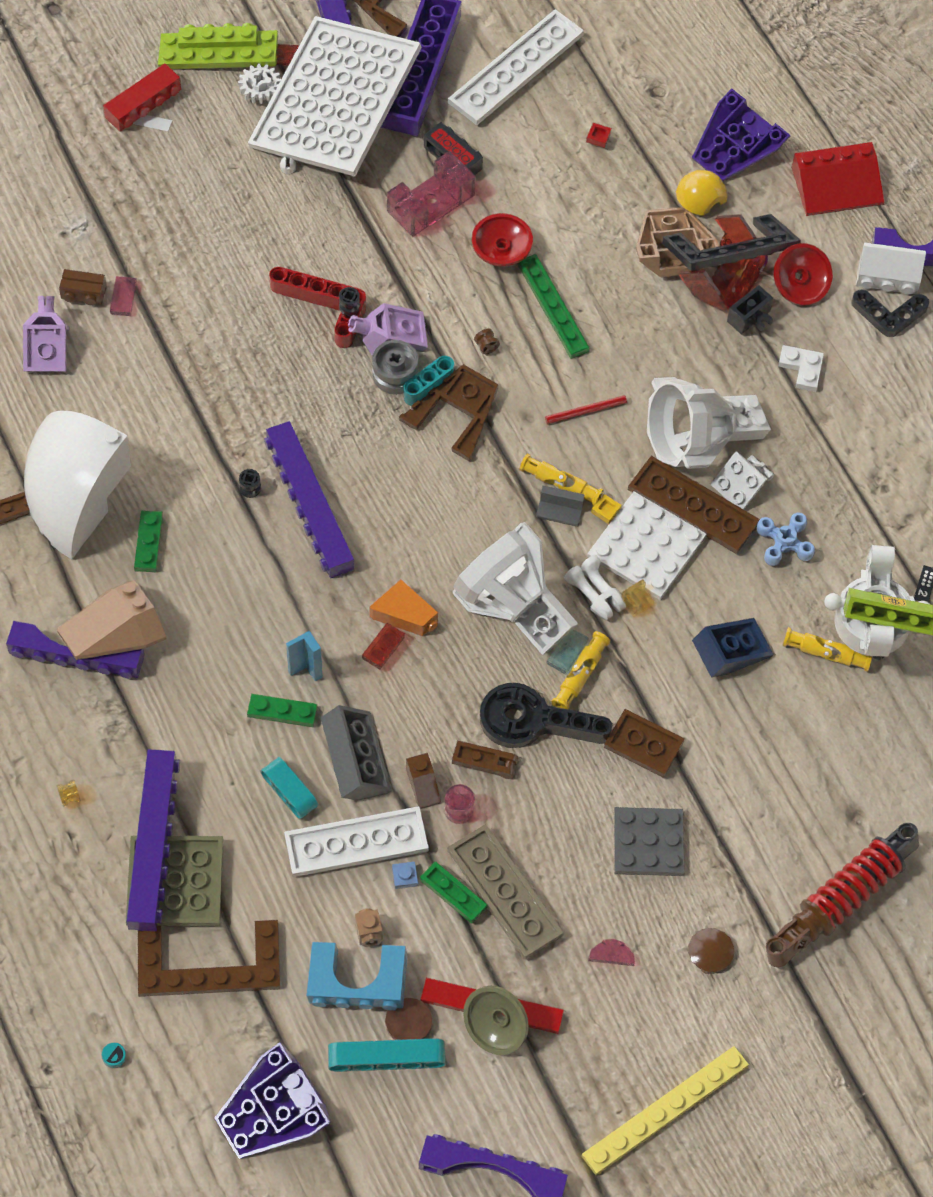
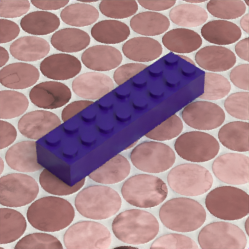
M421 0L407 40L419 42L422 48L380 128L413 136L419 135L461 18L462 1Z

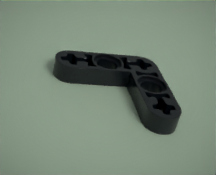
M861 289L854 292L851 303L883 335L894 337L927 312L929 299L923 294H916L893 312H890L868 291ZM916 303H917V304H920V303L923 304V306H922V305H918V306L915 308ZM878 310L881 316H873L870 311ZM906 312L910 315V318L904 319L899 314Z

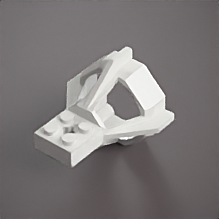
M675 377L654 378L652 381L655 391L649 398L647 434L657 459L675 467L685 466L687 469L708 468L728 441L764 439L771 430L756 395L721 396L715 389H703L696 384ZM679 399L687 402L691 430L675 435L673 411L675 402ZM687 447L685 452H683L681 448Z
M525 522L520 523L514 530L506 533L483 551L458 576L453 586L454 596L468 612L514 622L542 655L549 652L578 624L546 587L542 541ZM492 595L495 597V599L492 601L487 597ZM546 620L548 621V626L544 624Z

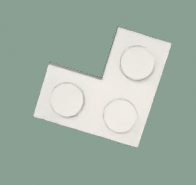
M783 345L778 367L798 370L795 388L816 392L824 353Z

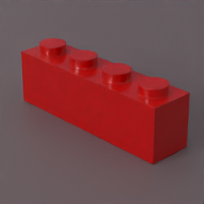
M164 63L103 105L105 118L121 132L125 128L130 127L139 118L145 117L154 108L161 106L170 97L177 95L182 90L180 77Z

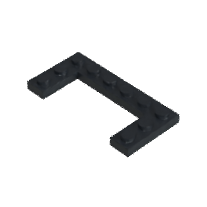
M772 214L753 217V225L766 237L699 250L682 233L663 236L662 244L690 271H699L706 267H717L720 264L736 263L743 259H754L757 256L772 255L776 252L784 251L792 245L801 243V240Z

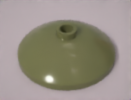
M489 985L478 988L467 998L463 1011L464 1023L470 1037L479 1047L492 1054L506 1055L522 1046L528 1034V1018L522 1004L511 992L498 986Z

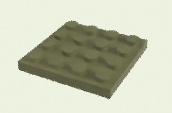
M131 836L126 920L137 836ZM168 836L167 844H170V856L165 858L164 866H168L167 879L162 881V887L165 888L164 902L160 901L159 909L163 911L162 923H157V926H220L223 836Z

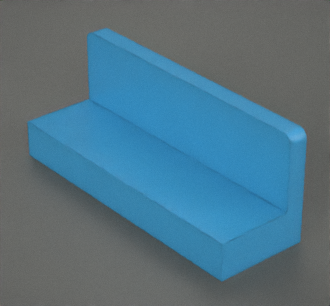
M310 631L286 643L288 672L291 676L306 668L314 681L323 678L321 647Z

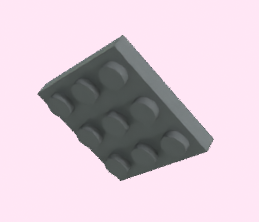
M614 807V874L683 876V809Z

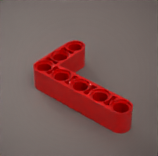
M274 267L269 272L270 288L274 293L340 311L339 297L335 296H339L340 291L345 287H352L283 267ZM353 287L358 290L360 295V309L354 316L363 318L366 311V293L360 288ZM341 312L334 328L335 344L340 348H348L353 344L357 333L349 331L348 323L350 319L348 318H351V316L344 315Z

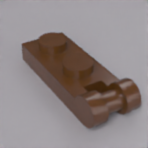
M458 740L452 757V764L500 775L506 779L513 778L515 772L513 767L518 761V756L513 753ZM499 760L504 761L505 766L498 765Z

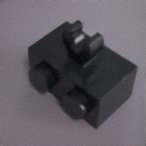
M758 285L729 308L727 322L741 335L755 323L760 331H764L765 324L762 322H767L771 325L773 318L768 314L771 312L773 297Z

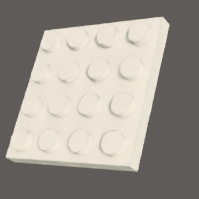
M633 491L587 553V557L597 555L601 561L600 565L661 600L705 540L706 533Z

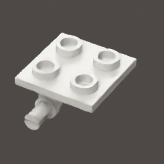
M735 452L710 485L728 501L745 509L764 483L770 481L774 474L766 468L764 462L760 463L753 455L746 460L741 454Z

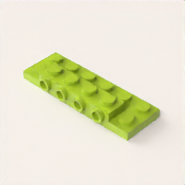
M226 23L223 27H215L212 24H205L204 27H195L194 25L187 24L184 28H179L178 33H161L158 67L164 63L171 69L250 67L251 65L257 67L258 64L261 67L265 65L274 67L277 63L278 30L258 31L257 26L251 23H244L242 26Z

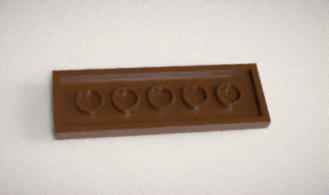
M652 455L628 485L630 492L638 493L706 533V537L735 554L743 547L760 520Z

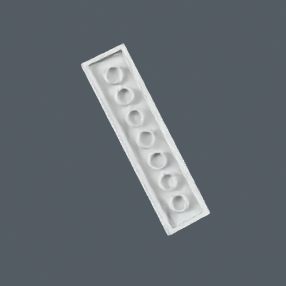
M556 9L553 10L448 98V104L475 125H478L584 35V30Z

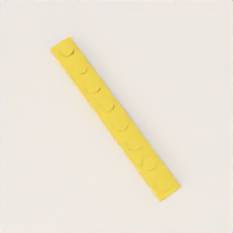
M733 1046L582 1153L581 1157L597 1176L748 1068L749 1064Z

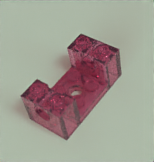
M448 151L434 161V176L410 191V188L404 182L387 192V212L414 237L475 196L476 176L451 151ZM432 198L435 199L436 202L427 203L426 200Z

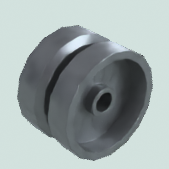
M390 340L383 342L376 348L372 359V376L375 385L381 391L388 394L404 393L405 382L418 373V355L409 343L402 340Z

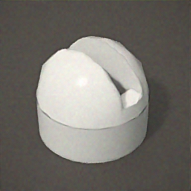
M283 157L280 162L281 171L285 174L295 172L296 161L292 158Z

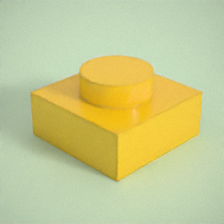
M604 494L594 505L591 513L609 524L622 505Z

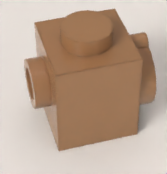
M367 908L360 910L359 913H355V925L359 944L364 947L380 944L383 941V933L378 909L372 910Z

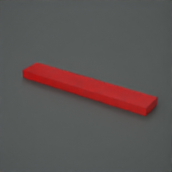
M426 977L420 1001L463 1012L467 998L477 989ZM518 999L526 1012L529 1028L559 1034L563 1009Z

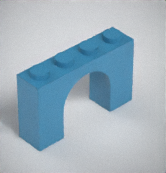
M312 942L306 994L309 1003L316 1007H325L326 1004L336 1005L339 1008H349L350 1005L359 1006L362 1009L382 1007L385 1010H396L397 1008H403L408 960L406 946L382 945L380 970L376 979L366 987L352 989L343 986L336 979L338 961L336 943Z

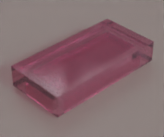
M116 276L110 315L131 316L137 278Z

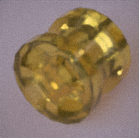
M74 780L69 781L66 785H56L63 807L67 806L69 802L81 801Z

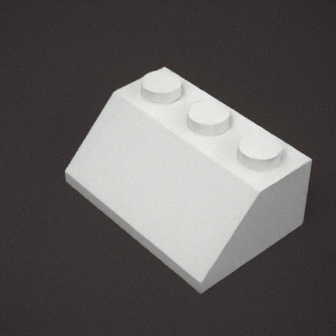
M864 243L858 264L856 286L866 289H880L887 292L917 294L921 283L926 251Z

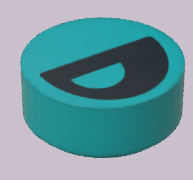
M109 1043L102 1050V1060L110 1068H118L126 1060L125 1049L119 1043Z

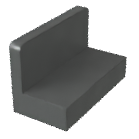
M543 485L536 517L577 527L585 495Z

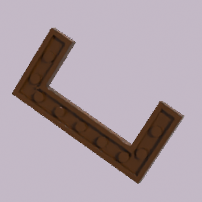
M278 920L255 921L256 965L162 970L161 926H157V931L138 930V996L280 990Z

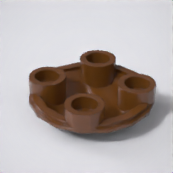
M706 928L692 936L688 945V954L691 961L703 973L711 974L712 972L724 970L731 964L734 958V945L731 938L725 932L716 928Z

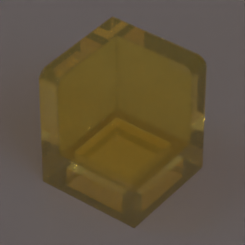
M643 579L622 591L626 609L633 618L654 605V601L645 591L646 582Z

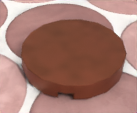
M404 998L403 1008L388 1010L386 1013L385 1025L387 1033L395 1040L424 1039L431 1031V1011L425 1003L418 999Z

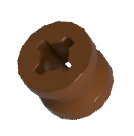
M490 328L481 330L474 337L476 344L480 345V351L485 355L494 352L500 346L499 340L494 338V332Z

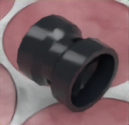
M345 287L340 291L339 309L342 314L353 316L359 312L360 295L357 289Z
M253 469L242 471L239 475L241 494L247 498L256 497L261 492L259 473Z

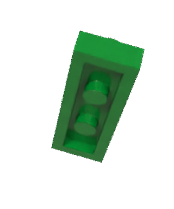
M141 510L134 562L135 572H157L163 520L162 511Z
M251 693L247 717L313 728L318 706L315 703Z
M436 861L420 876V881L471 924L487 908V904Z

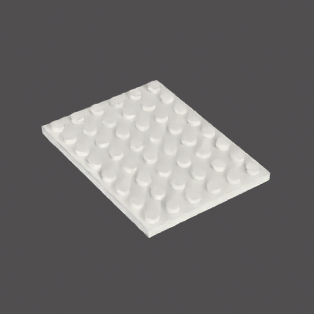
M315 16L248 141L249 147L356 176L422 48L421 44Z

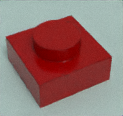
M592 123L586 142L605 148L612 128Z

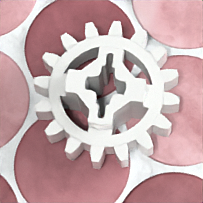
M260 64L257 65V68L251 65L249 71L244 69V75H239L240 81H238L240 94L245 95V100L252 98V103H255L256 100H259L260 104L263 103V100L269 103L270 97L273 96L281 81L280 74L275 73V68L269 70L268 65H265L264 68Z

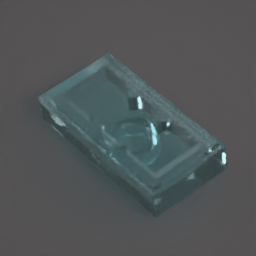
M572 629L559 642L547 660V665L566 675L589 638Z

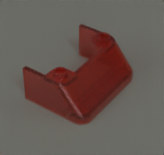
M742 214L716 216L715 220L725 233L721 238L720 246L757 238ZM768 255L757 256L754 259H743L736 263L720 264L712 278L709 277L705 270L680 271L679 276L696 299L725 313H729V308L750 292L767 265Z

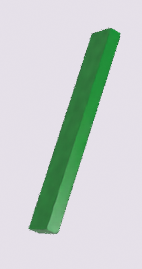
M533 254L517 263L570 359L588 353L590 348L538 256Z

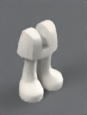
M592 555L583 562L581 568L579 566L571 568L565 574L564 579L568 584L576 586L593 603L590 609L604 620H608L613 616V612L606 600L617 612L624 610L626 604L620 591L616 588H611L602 578L598 571L601 561L597 555ZM585 576L598 588V590L602 593L601 595H599L591 587V585L585 579Z

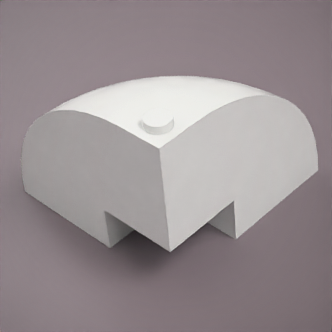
M56 411L50 413L44 419L31 442L24 470V489L30 514L39 527L41 534H44L52 546L70 559H73L108 513L107 497L131 467L128 436L81 413Z

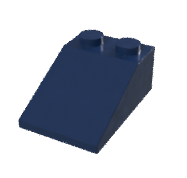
M755 618L705 626L692 640L711 678L728 675L774 655Z

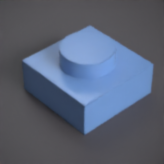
M415 862L392 864L395 889L418 886Z

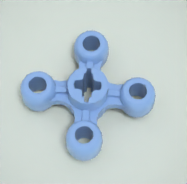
M794 513L790 518L789 526H782L780 528L774 525L771 518L764 517L759 520L757 524L758 534L763 537L770 536L775 541V545L769 547L764 555V560L768 565H778L781 561L782 553H787L791 550L795 551L798 558L802 561H809L813 558L815 553L814 545L810 542H800L797 539V533L803 531L807 525V518L803 513Z

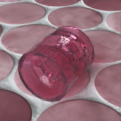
M462 784L454 785L446 792L445 815L452 823L464 824L473 816L475 798L473 791L468 786Z

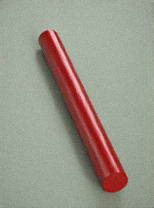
M623 395L545 416L546 424H551L625 404L627 399Z

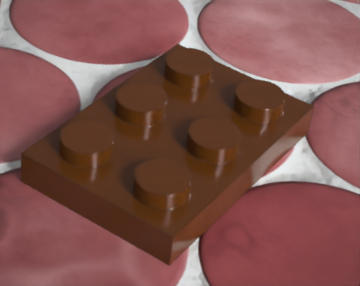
M624 709L606 740L604 748L664 778L682 747L685 738Z

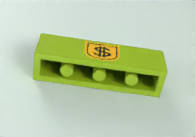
M848 588L843 608L846 618L884 626H893L894 628L933 636V605Z

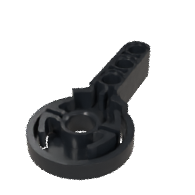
M505 683L496 686L486 694L480 706V724L483 732L491 741L506 748L527 746L543 734L604 744L612 732V722L609 718L548 706L544 697L542 698L536 690L521 683ZM513 708L519 710L522 715L520 718L512 720L505 715V711ZM559 719L562 723L556 724L553 720ZM579 723L584 725L585 727L577 728L575 727V724ZM604 728L606 732L602 733L597 731L596 729Z

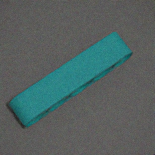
M442 1039L334 1042L328 1045V1069L334 1072L440 1068L446 1065L445 1041Z

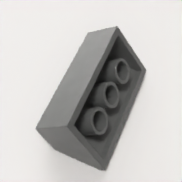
M338 705L323 715L321 721L341 798L358 801L392 792L371 712Z

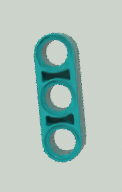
M441 356L407 380L404 384L405 403L412 406L418 400L421 401L426 397L430 390L441 385L443 380L454 372V360L449 356Z
M276 758L260 770L265 781L297 818H303L319 806L314 795L282 758Z

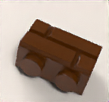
M64 269L59 286L60 297L70 303L80 301L87 305L102 304L107 287L106 277L103 274Z

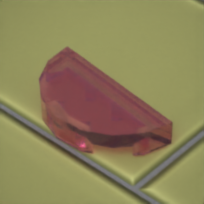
M606 939L591 949L588 961L635 966L633 952L625 946V943L615 939Z

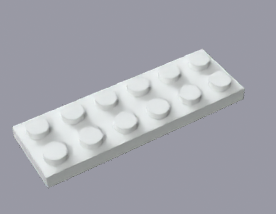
M419 806L284 832L293 877L428 852V844Z

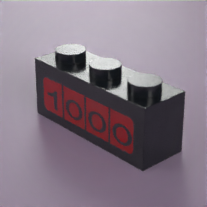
M440 122L424 134V148L464 182H467L482 170L483 157L481 153L470 147L465 139L456 135L451 127Z

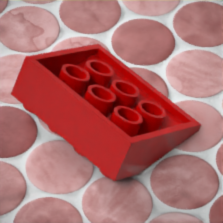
M872 142L794 153L791 168L806 216L884 205L878 159Z

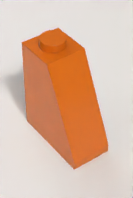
M401 579L369 607L370 617L373 620L420 636L427 632H432L438 625V612Z

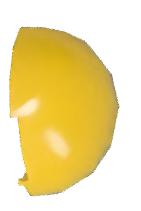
M696 170L686 174L680 180L676 189L677 200L681 206L697 215L703 216L707 214L718 202H720V205L727 202L728 195L725 184L718 175L711 171Z

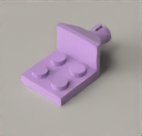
M38 296V312H34L23 324L24 372H67L66 331H69V326L55 313L54 296Z
M383 303L366 318L353 315L348 323L350 332L362 334L363 342L372 356L379 345L390 340H402L409 343L415 350L424 351L428 347L424 314L421 311Z

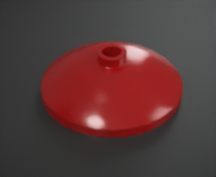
M498 213L489 215L480 220L472 232V247L477 256L486 263L495 266H511L521 262L529 255L533 245V235L530 227L525 221L511 214Z
M807 243L795 244L786 248L777 258L774 266L775 285L779 293L789 302L796 305L814 304L820 301L831 287L833 280L832 266L827 255L818 247ZM796 273L800 274V279L796 278Z

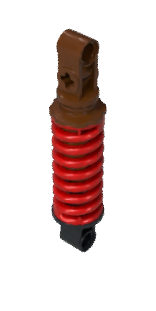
M903 823L886 839L878 836L875 837L868 848H864L859 856H855L851 863H847L842 871L835 873L834 878L827 880L825 886H820L816 894H811L807 899L801 901L800 909L802 912L796 913L792 917L791 922L784 925L775 936L767 941L766 952L769 964L777 968L783 967L795 955L803 951L810 942H815L821 933L825 936H830L836 928L835 924L841 925L844 922L843 916L850 917L853 914V909H859L862 906L861 901L867 902L870 899V893L876 894L879 891V886L883 887L888 883L887 878L893 879L899 873H902L906 869L904 860L919 847L918 828L912 823Z

